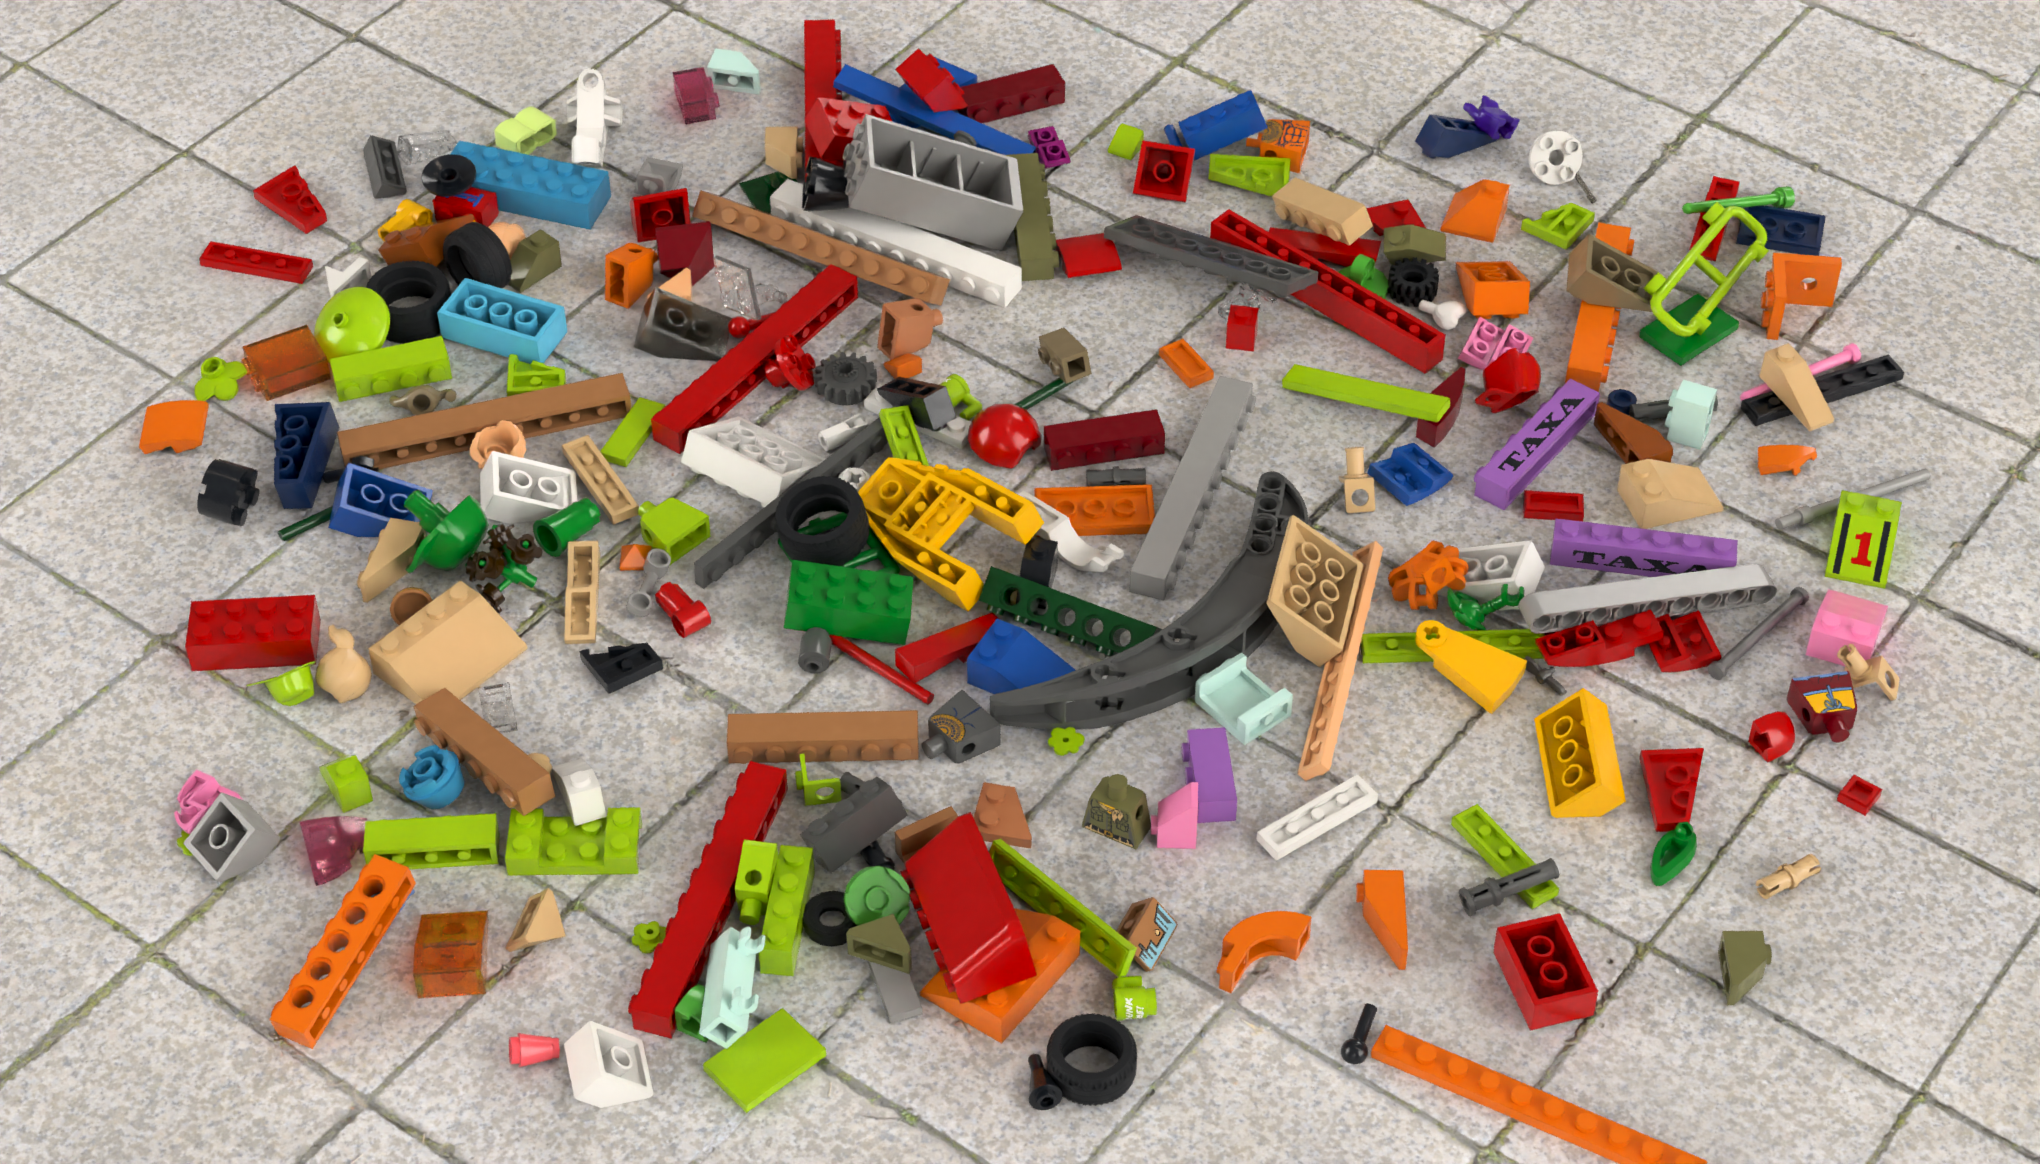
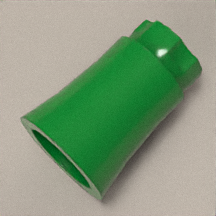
M583 498L550 516L535 521L533 533L539 546L547 554L558 557L568 548V542L576 541L582 535L592 530L593 526L600 522L599 517L601 514L596 504L592 503L588 498Z

